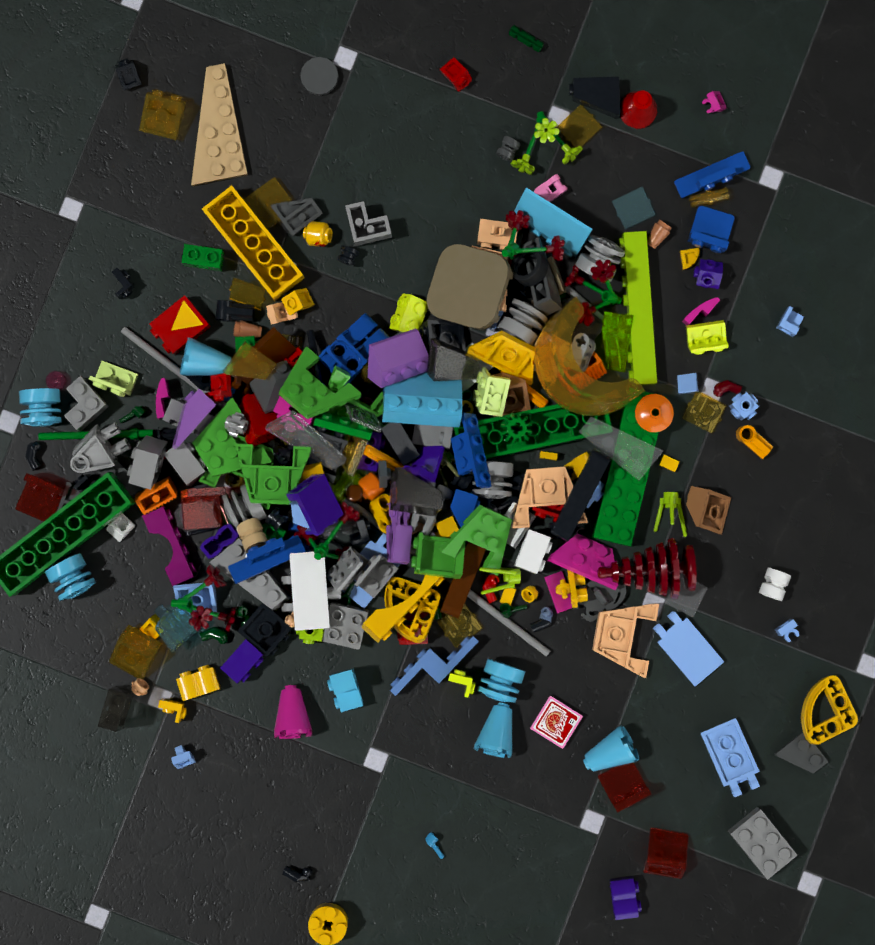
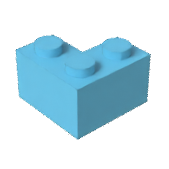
M354 668L333 673L329 676L330 679L327 680L329 690L334 691V695H336L333 698L336 709L340 708V711L344 712L364 705Z

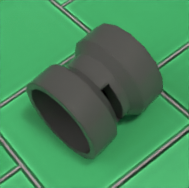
M504 136L502 146L497 149L496 154L502 159L512 162L515 158L514 154L519 150L521 144L511 137Z

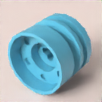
M39 388L19 391V404L29 407V409L20 411V415H29L28 418L20 419V424L32 427H46L61 423V417L52 416V414L61 413L60 409L52 408L53 404L61 402L60 389Z
M81 553L59 562L44 572L50 583L60 582V585L54 590L55 593L62 590L65 591L58 596L59 601L75 598L86 592L96 583L94 578L85 581V578L92 573L91 571L81 573L80 570L87 565Z
M487 659L484 671L490 674L491 677L490 679L481 678L480 681L488 684V686L479 685L477 690L489 698L501 702L516 703L517 698L509 695V693H519V690L512 687V684H522L526 671Z

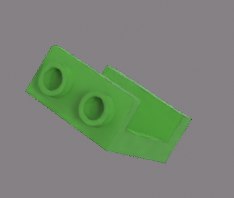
M419 532L418 536L414 537L413 549H416V555L412 556L411 567L414 568V574L460 579L463 575L465 541L454 558L438 550L442 544L445 545L451 538L423 535V532Z

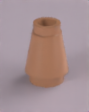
M659 220L654 224L647 244L656 249L670 234L672 227Z
M240 320V322L235 321L233 336H255V338H260L262 327Z

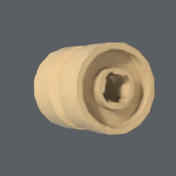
M257 518L247 519L236 527L240 539L243 540L242 545L246 553L254 546L261 547L266 545L265 542L268 541L266 534L262 531L261 522Z

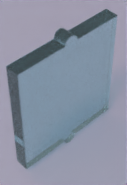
M643 187L612 201L618 213L617 217L620 218L625 229L655 216L650 204L651 200L647 198Z

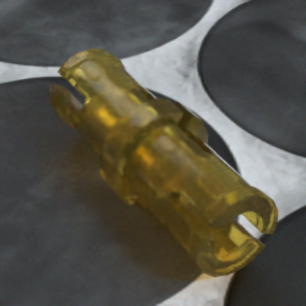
M725 187L715 191L708 190L702 194L690 195L689 201L698 200L691 202L690 205L694 208L704 204L712 205L713 202L728 200L729 194L721 195L727 193L728 189Z

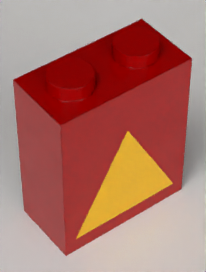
M185 295L149 323L152 327L150 332L156 339L159 337L164 342L162 346L168 354L172 352L174 355H177L185 348L188 338L197 339L211 327Z

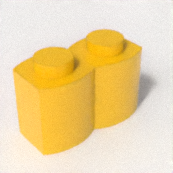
M208 664L199 667V672L191 674V671L179 674L180 678L176 679L183 701L221 689L214 667L210 668Z

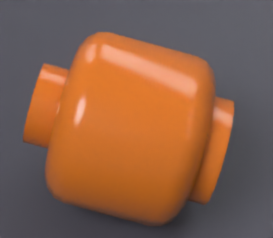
M373 472L368 473L358 481V486L363 491L362 497L365 500L373 501L385 492V488H379L378 475L376 476Z

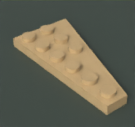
M225 63L206 67L191 186L248 175Z

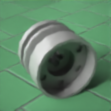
M589 235L587 240L592 244L586 243L584 247L591 253H581L575 265L592 276L593 273L590 270L592 267H597V260H601L603 264L607 259L611 263L620 264L621 259L617 256L623 257L625 251L607 238Z
M513 299L511 304L515 308L509 307L507 309L513 318L503 316L497 328L533 345L538 336L532 331V328L542 330L543 326L540 323L545 324L548 318L533 305Z
M486 461L492 487L472 489V494L487 499L512 497V492L503 491V487H512L511 483L504 482V478L513 477V464Z
M246 485L240 486L242 496H238L234 490L231 491L233 500L229 498L227 493L222 495L225 512L235 527L242 520L245 521L251 516L260 521L268 517L266 509L261 504L250 503Z

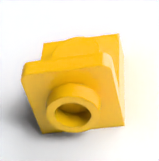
M307 288L294 290L281 299L289 315L315 305Z
M163 698L159 700L158 708H163L162 712L174 714V711H177L175 723H180L181 719H185L187 708H184V702Z

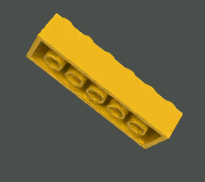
M232 185L202 208L205 215L274 301L304 279L301 271Z

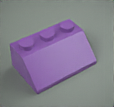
M415 328L369 344L367 378L380 388H384L427 372L429 355L419 331Z

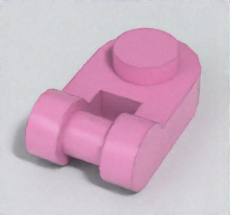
M555 174L538 186L534 193L551 202L565 193L568 188L560 182L561 178L559 175ZM552 185L557 189L553 193L549 188Z

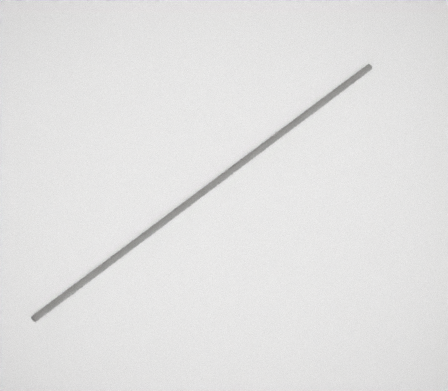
M126 326L121 330L123 335L194 389H199L186 376L180 375V368ZM201 390L204 394L207 393V392H211V391H209V390H208V391H203V390ZM222 401L214 402L220 409L226 404ZM274 439L271 440V441L265 442L266 444H268V445H269L270 447H272V448L274 447L275 444H276V445H280V444H279L278 442H276ZM328 482L337 498L348 506L353 507L354 511L362 512L363 517L368 518L369 522L379 529L377 521L370 512L358 503L354 504L348 500L345 493ZM411 544L410 553L413 556H415L416 549H413V545ZM444 577L451 584L453 578ZM470 589L468 598L543 655L547 656L551 650L509 618L503 617L501 612Z

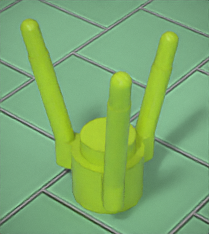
M664 492L663 498H660L654 532L658 530L665 505V508L670 509L671 525H674V509H678L683 536L686 537L687 532L681 507V498H678V492Z
M481 567L479 569L483 572L503 574V580L507 582L505 585L481 591L482 595L507 588H515V584H520L521 581L520 569L503 567L500 569Z

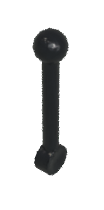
M218 523L216 526L185 532V536L220 529L224 524Z

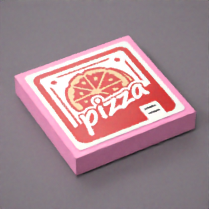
M549 696L530 729L563 749L583 716L552 696Z

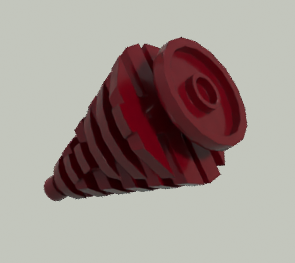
M675 538L667 541L666 552L662 542L656 544L655 564L652 547L644 550V565L642 564L641 553L638 551L634 553L633 566H630L629 557L626 556L622 558V566L618 567L616 560L611 562L610 568L599 567L597 570V575L600 579L611 577L612 582L619 583V577H622L623 584L626 586H630L631 576H633L635 587L642 590L643 576H645L648 592L655 593V585L657 584L659 595L666 596L668 589L670 597L673 599H678L680 574H683L687 590L695 591L697 572L693 545L684 546L682 562L679 563Z

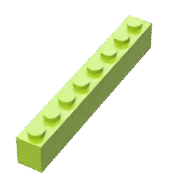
M647 231L624 232L622 238H619V247L625 251L624 256L620 257L621 268H624L625 276H622V287L626 288V295H623V305L627 306L624 322L625 325H628L629 333H626V344L630 345V352H627V362L631 363L628 379L629 382H632V387L656 385L657 372Z

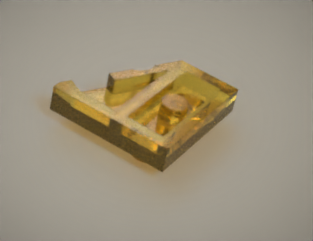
M245 341L223 372L227 375L266 380L277 364Z

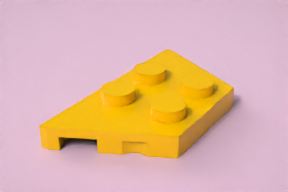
M501 330L468 348L467 354L509 375L524 379L527 384L532 385L535 359L534 346Z

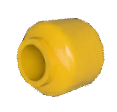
M311 221L303 230V238L306 239L307 244L310 246L325 247L332 240V228L326 222Z

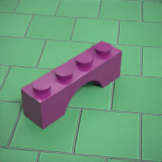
M162 506L146 515H142L149 533L161 534L171 543L173 555L165 571L172 586L195 578L196 567L187 558L189 551L185 544H181L179 538L182 536L178 527H174L171 521L174 519L171 510Z

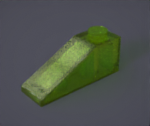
M604 311L602 337L607 369L625 372L633 315Z

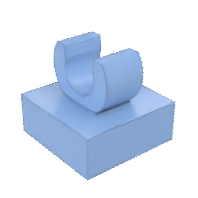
M789 619L774 629L778 636L784 635V639L787 642H791L788 637L790 632H793L796 637L799 636V632L794 629L798 626L794 619Z
M182 745L175 747L177 756L171 759L177 769L196 763L194 755L190 751L186 752Z

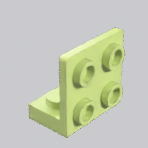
M101 361L96 377L90 376L89 380L93 381L92 385L106 391L108 387L113 394L124 397L125 394L131 396L138 374Z
M483 366L481 367V372L478 371L476 383H478L477 390L473 391L472 401H474L481 414L502 417L511 380L506 377L490 375L487 368Z

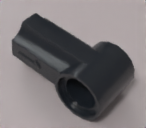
M217 300L215 320L253 322L254 305Z

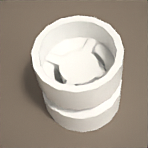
M768 567L764 576L766 582L761 584L758 593L782 601L786 592L784 587L788 586L791 575Z

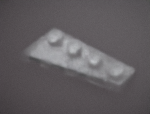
M293 410L268 423L265 428L266 431L291 446L312 447L309 457L317 462H321L322 465L331 470L346 462L347 458Z
M590 417L579 431L581 435L603 453L610 456L613 461L638 481L663 452V450L593 417Z

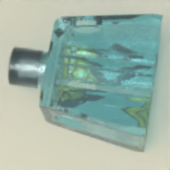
M162 604L155 609L154 613L160 618L155 629L172 653L198 632L194 629V625L191 626L189 624V619L192 616L186 610L174 607L168 611Z

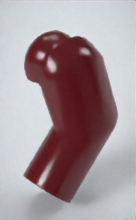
M725 380L714 386L713 394L717 397H721L727 391L738 394L742 386Z

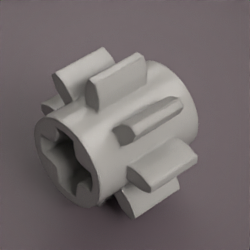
M236 412L232 416L229 415L227 417L225 429H227L229 435L238 437V435L246 433L249 422L244 418V414Z

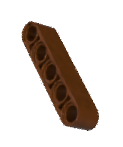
M467 541L464 552L463 575L460 579H452L440 612L457 619L459 618L485 553V548Z

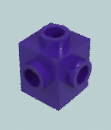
M700 259L699 266H695L693 277H696V285L704 288L719 289L723 275V263L710 259Z

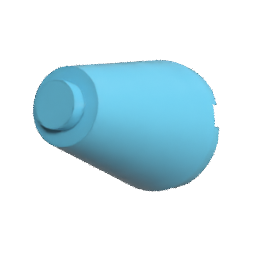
M193 338L187 339L180 375L211 376L233 372L235 362L231 361L232 357Z
M499 702L498 705L493 706L474 744L476 751L481 748L484 749V754L504 758L505 754H507L508 758L512 757V709L509 708L508 704Z
M621 725L585 754L583 762L588 770L591 769L594 772L636 762L639 760V754L632 745L634 742L628 731Z

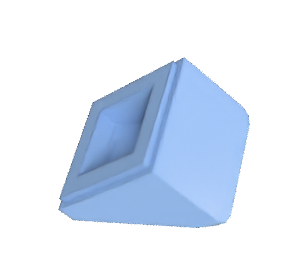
M697 373L677 375L678 394L699 392Z

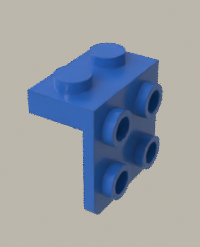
M699 206L687 242H691L696 247L703 248L704 246L710 248L711 251L716 253H724L728 248V239L734 222V216L705 206Z

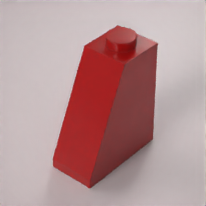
M255 394L245 395L241 399L242 402L239 405V409L244 414V418L249 422L248 429L244 434L246 443L257 446L278 438L285 427L282 421L276 418L277 415L274 412L265 414Z

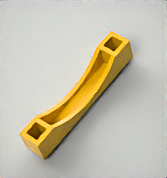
M424 575L421 585L414 594L395 606L376 609L362 624L361 628L377 643L382 639L386 641L392 634L390 630L395 625L399 627L406 620L404 616L408 612L412 614L419 605L417 603L421 598L425 600L432 593L430 589L434 585L438 587L445 578Z

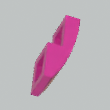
M717 297L702 303L693 309L682 322L686 326L690 325L699 313L706 317L720 299Z
M161 378L156 394V414L159 420L163 419L166 412L164 400L171 398L166 378Z

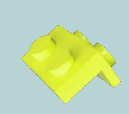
M403 293L398 299L397 309L391 317L389 329L407 332L416 328L419 331L428 309L427 302L412 294Z
M724 320L686 326L687 344L691 353L699 355L705 353V351L719 352L729 348L726 340Z
M457 669L449 673L448 681L466 685L464 697L468 698L469 694H473L476 683L473 682L472 677L466 676L465 671Z

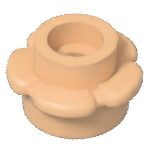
M137 678L136 681H132L131 690L135 695L143 696L148 693L149 685L145 680Z

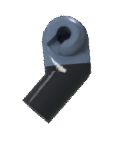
M549 607L542 608L539 620L530 624L533 633L550 625L553 611Z

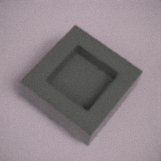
M386 460L378 461L379 488H387V480H391V469L387 468Z

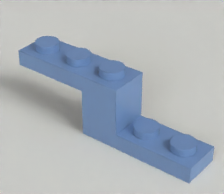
M467 636L460 643L461 649L458 652L454 650L447 657L449 660L447 663L431 648L428 650L424 648L416 656L419 660L414 665L410 663L403 670L406 674L401 679L397 677L390 684L392 686L390 691L396 696L421 668L440 683L479 641L474 636L471 638Z

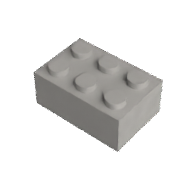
M758 807L728 830L729 834L767 880L797 856L795 851Z

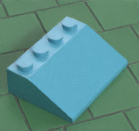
M528 188L523 192L514 210L516 214L518 210L524 212V215H529L530 220L528 222L530 225L528 228L530 233L536 237H544L549 245L552 244L551 241L554 236L559 235L560 240H564L565 243L561 248L564 249V254L570 258L572 256L577 257L592 231V228Z
M425 372L384 387L382 422L460 427L462 418L461 375Z

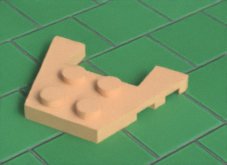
M565 466L526 469L512 529L530 527L529 507L565 504L574 487ZM584 512L578 524L588 523Z
M652 603L599 612L592 650L646 678L649 661L631 658L630 653L636 619L656 621L659 604Z

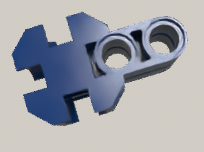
M364 313L347 330L342 332L331 345H328L319 355V361L331 373L335 365L350 373L351 377L347 383H351L360 372H363L368 367L369 344L387 339L389 336L379 328L372 336L368 337L377 328L378 324L367 313ZM340 347L345 353L342 356H337L334 354V350ZM354 361L358 364V367L355 370H351L347 367L348 362Z

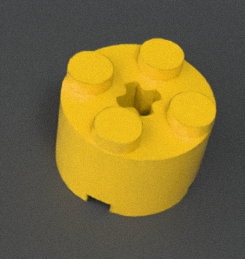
M333 903L318 905L313 910L308 922V930L311 937L321 945H334L345 936L348 927V917L345 910ZM325 920L332 922L331 927L324 926Z

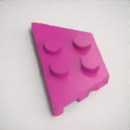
M576 534L558 548L547 560L613 590H616L618 587V583L612 582L611 577L600 579L597 575L599 567L610 568L611 562L615 561L613 549L580 534Z

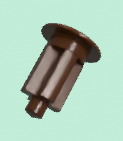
M358 485L349 486L345 493L347 499L354 504L361 503L363 494L361 487Z

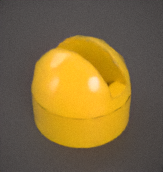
M527 586L522 590L521 596L526 602L531 603L537 598L538 591L534 586Z

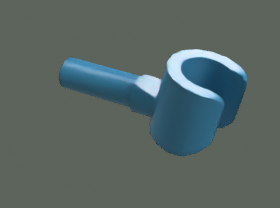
M430 832L425 840L435 850L439 858L443 859V853L435 844L439 839Z

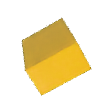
M540 451L539 458L557 461L558 454Z
M663 455L659 466L675 472L679 465V461Z
M504 589L500 602L508 603L511 606L516 589Z

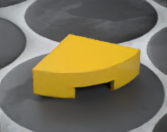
M699 248L680 251L683 270L690 268L697 261Z

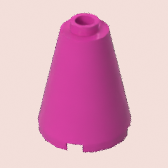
M296 685L285 686V689L281 690L274 738L279 736V739L301 738V734H306V737L312 736V728L301 690L296 688Z

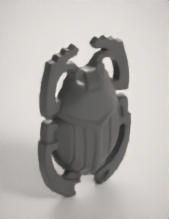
M590 580L587 583L589 586L587 589L588 601L579 602L580 605L586 607L587 615L581 613V616L586 621L592 622L598 619V614L592 616L589 614L590 611L601 612L604 608L606 611L616 608L626 596V586L618 584L617 589L613 590ZM618 592H620V597L618 601L614 604L615 600L617 599Z

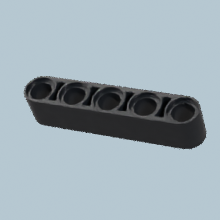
M596 449L592 450L550 532L551 534L566 542L569 541L610 462V456Z

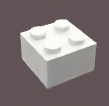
M530 529L527 530L514 566L537 574L538 571L542 572L546 562L543 560L545 553L549 554L553 544L549 542L551 537Z

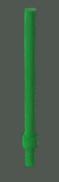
M130 428V430H121L120 434L112 438H130L133 440L145 437L146 435L154 437V430ZM89 431L38 433V439H83Z

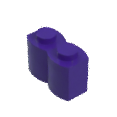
M227 524L221 527L215 536L207 538L201 544L200 549L208 559H214L240 537L236 528L232 524Z
M633 876L609 879L615 920L639 917L638 912H642L640 900H636V893L639 892L638 881H634Z

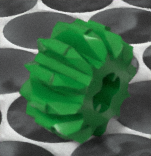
M520 412L517 415V419H515L513 413H510L511 421L504 417L503 420L508 425H500L501 428L506 429L500 434H508L505 438L506 442L512 438L511 443L515 445L516 439H518L519 444L522 445V437L526 441L530 439L525 433H533L532 430L527 429V427H531L533 424L532 422L525 424L528 416L521 420ZM516 424L520 425L519 428H522V431H518L517 434L513 433L514 430H511V427H514Z

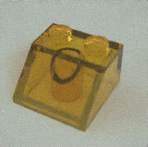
M128 625L118 638L109 663L136 678L144 679L162 643L141 632L139 629Z

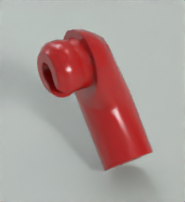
M489 575L483 584V591L496 587L500 581L497 575ZM494 592L485 594L488 603L497 600Z

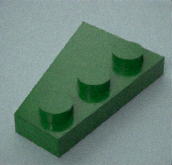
M328 412L317 415L314 421V426L366 440L371 439L375 425H372L373 423L370 424L367 420L363 421L362 419L332 415Z

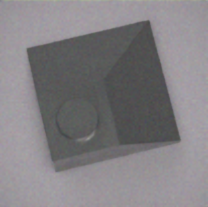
M286 360L267 366L250 382V387L265 414L273 412L280 396L279 391L291 372V368Z

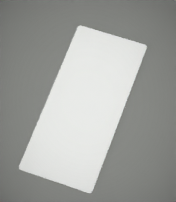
M314 552L290 554L294 625L296 631L330 627L325 557L316 560Z

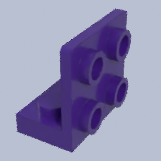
M417 447L416 450L420 456L412 463V466L404 465V467L395 468L393 475L409 484L435 483L445 447Z

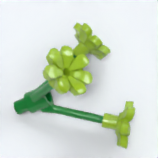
M540 111L537 113L535 131L526 154H523L522 159L512 160L510 164L514 168H519V172H526L532 175L535 167L528 162L535 140L539 137L541 143H545L547 139L550 142H554L555 139L562 146L561 149L565 152V157L562 159L564 165L569 160L573 162L576 159L575 155H578L583 148L581 146L571 148L567 143L565 144L558 136L559 129L554 128L557 126V123L554 120L549 122L544 112Z

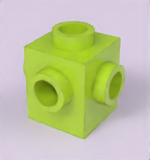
M313 629L312 634L308 633L307 630H298L296 634L299 635V639H303V643L314 644L315 641L322 642L324 629Z

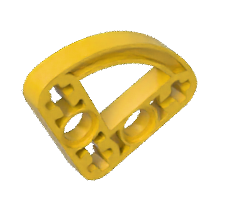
M392 577L387 582L385 588V608L393 606V596L404 600L410 597L408 594L409 590L413 588L418 589L420 584L400 577ZM399 583L400 588H396V590H393L392 585ZM406 585L407 587H406V589H405V594H403V589L405 588L404 586ZM430 589L432 593L428 596V598H431L432 595L435 596V600L432 603L429 602L428 598L419 600L417 603L419 607L410 629L403 623L399 627L394 626L399 634L412 642L421 643L428 635L440 605V594L434 589ZM422 612H428L430 618L424 621L420 619L419 615ZM419 624H420V625H422V628H421V634H422V635H419L418 637H415V633H414V632H417V631H418V629H419Z
M826 676L810 689L804 700L801 712L802 730L805 739L810 744H821L853 728L857 724V714L841 680L837 676ZM830 681H834V682H835V684L833 685V688H832V687H828V684L830 683ZM824 690L835 715L812 726L813 706L819 694ZM838 696L844 699L842 707H838L835 703ZM846 708H848V710H846L845 713H840V710H845ZM846 715L851 716L850 723L844 721L847 718ZM830 722L836 725V730L833 733L827 730V725ZM823 731V733H824V734L818 735V736L816 737L817 740L811 738V736H813V732H814V733H818V732Z

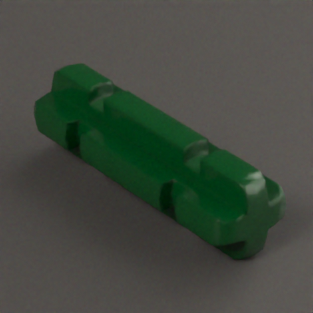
M515 25L509 30V35L513 38L517 37L518 41L528 47L532 46L533 50L537 52L542 50L544 43L539 39L535 40L534 36L523 30L520 31V28Z

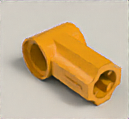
M750 425L741 426L736 431L738 441L743 442L761 459L767 456L773 448ZM744 429H748L750 431V437L748 439H744L742 437V431Z

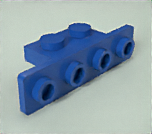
M740 152L674 181L680 198H684L703 189L708 191L716 187L715 184L721 181L722 183L729 182L733 179V176L749 170L750 165L744 152Z
M463 413L462 423L464 432L451 438L458 475L464 476L473 472L477 487L490 488L492 485L476 414Z
M296 535L283 541L282 537L279 539L272 538L266 541L264 546L250 548L248 553H246L245 559L228 566L235 584L289 561L291 553L306 552L299 536Z

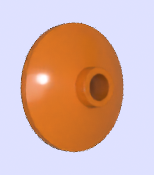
M646 395L636 405V421L641 428L648 432L663 431L673 420V406L662 395ZM653 409L658 410V416L652 415Z

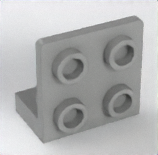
M415 424L412 443L423 446H443L445 449L450 450L453 427Z
M349 547L348 550L341 554L340 560L329 569L326 577L337 592H340L342 589L345 591L358 573L367 565L368 559L352 547Z
M382 554L378 556L373 555L367 563L369 565L367 570H361L354 578L357 580L355 585L357 587L360 586L373 598L376 597L399 569L393 563L387 562V558Z
M332 601L329 607L330 627L325 628L322 641L360 649L364 629L361 626L367 620L369 610Z

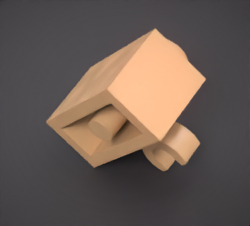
M480 219L477 245H481V248L492 249L493 246L500 247L499 250L501 251L508 246L512 234L508 222Z

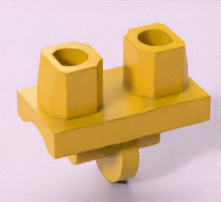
M567 570L568 583L564 579L560 580V584L556 586L555 590L557 594L562 595L563 599L568 598L570 593L572 608H577L579 602L588 601L587 588L576 589V586L585 585V577Z

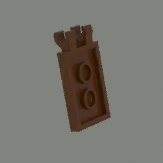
M273 327L233 366L235 371L231 373V386L239 390L243 396L251 394L250 382L267 366L282 362L285 358H288L296 350V347Z

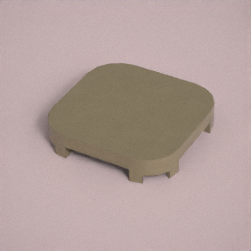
M461 244L448 246L439 257L427 294L429 311L432 315L442 320L485 331L494 323H498L500 319L498 314L509 279H513L510 264L505 258L495 253Z

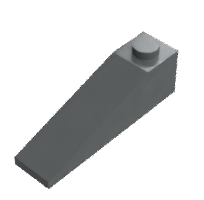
M539 237L522 245L523 248L543 247ZM545 251L541 252L547 259ZM532 259L526 263L528 274L535 268L537 259ZM548 262V271L544 279L537 285L531 286L534 307L545 316L562 309L559 291Z

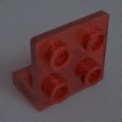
M26 473L24 481H27L15 509L44 522L57 511L64 488Z
M225 487L195 488L181 491L183 528L185 530L219 528L222 526L219 496L225 495Z
M634 762L613 767L598 775V779L617 813L651 795Z
M651 828L648 854L643 872L681 879L686 870L688 834Z

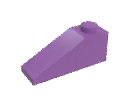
M200 389L195 393L191 391L184 398L187 402L182 407L172 445L174 449L181 445L216 405Z

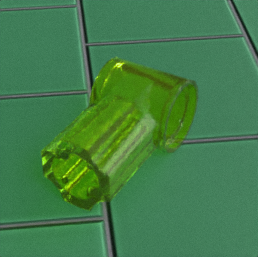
M352 466L345 470L339 478L340 480L332 488L339 504L347 498L345 494L347 488L351 485H359V480L363 478Z

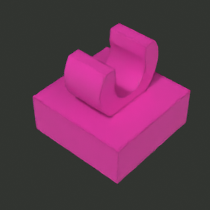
M720 91L708 93V99L702 101V104H707L708 102L711 104V108L706 111L707 113L721 112L727 108Z

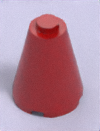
M645 90L633 91L627 94L620 103V118L627 126L643 129L652 124L656 118L657 104L651 94Z

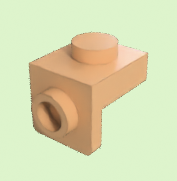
M282 302L266 306L267 316L271 325L298 318L297 312L289 315Z

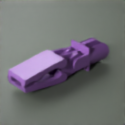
M391 482L390 503H387V505H389V516L392 523L386 527L387 562L407 565L410 561L412 525H407V520L410 518V506L413 504L409 502L410 484Z

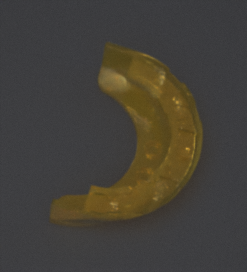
M575 297L553 315L543 327L535 348L536 373L545 392L562 408L585 416L613 413L643 394L645 390L633 378L612 383L598 381L588 376L578 366L573 356L571 342L574 328L583 316L584 308L577 297Z

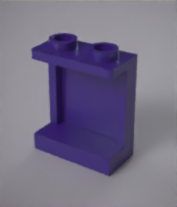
M325 474L311 475L286 494L289 501H297L309 525V528L305 530L306 535L314 534L318 536L324 533L326 527L337 523L338 518L343 515Z

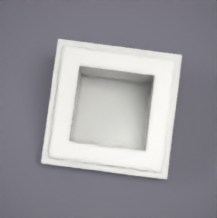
M122 513L108 525L106 530L118 542H121L136 525Z

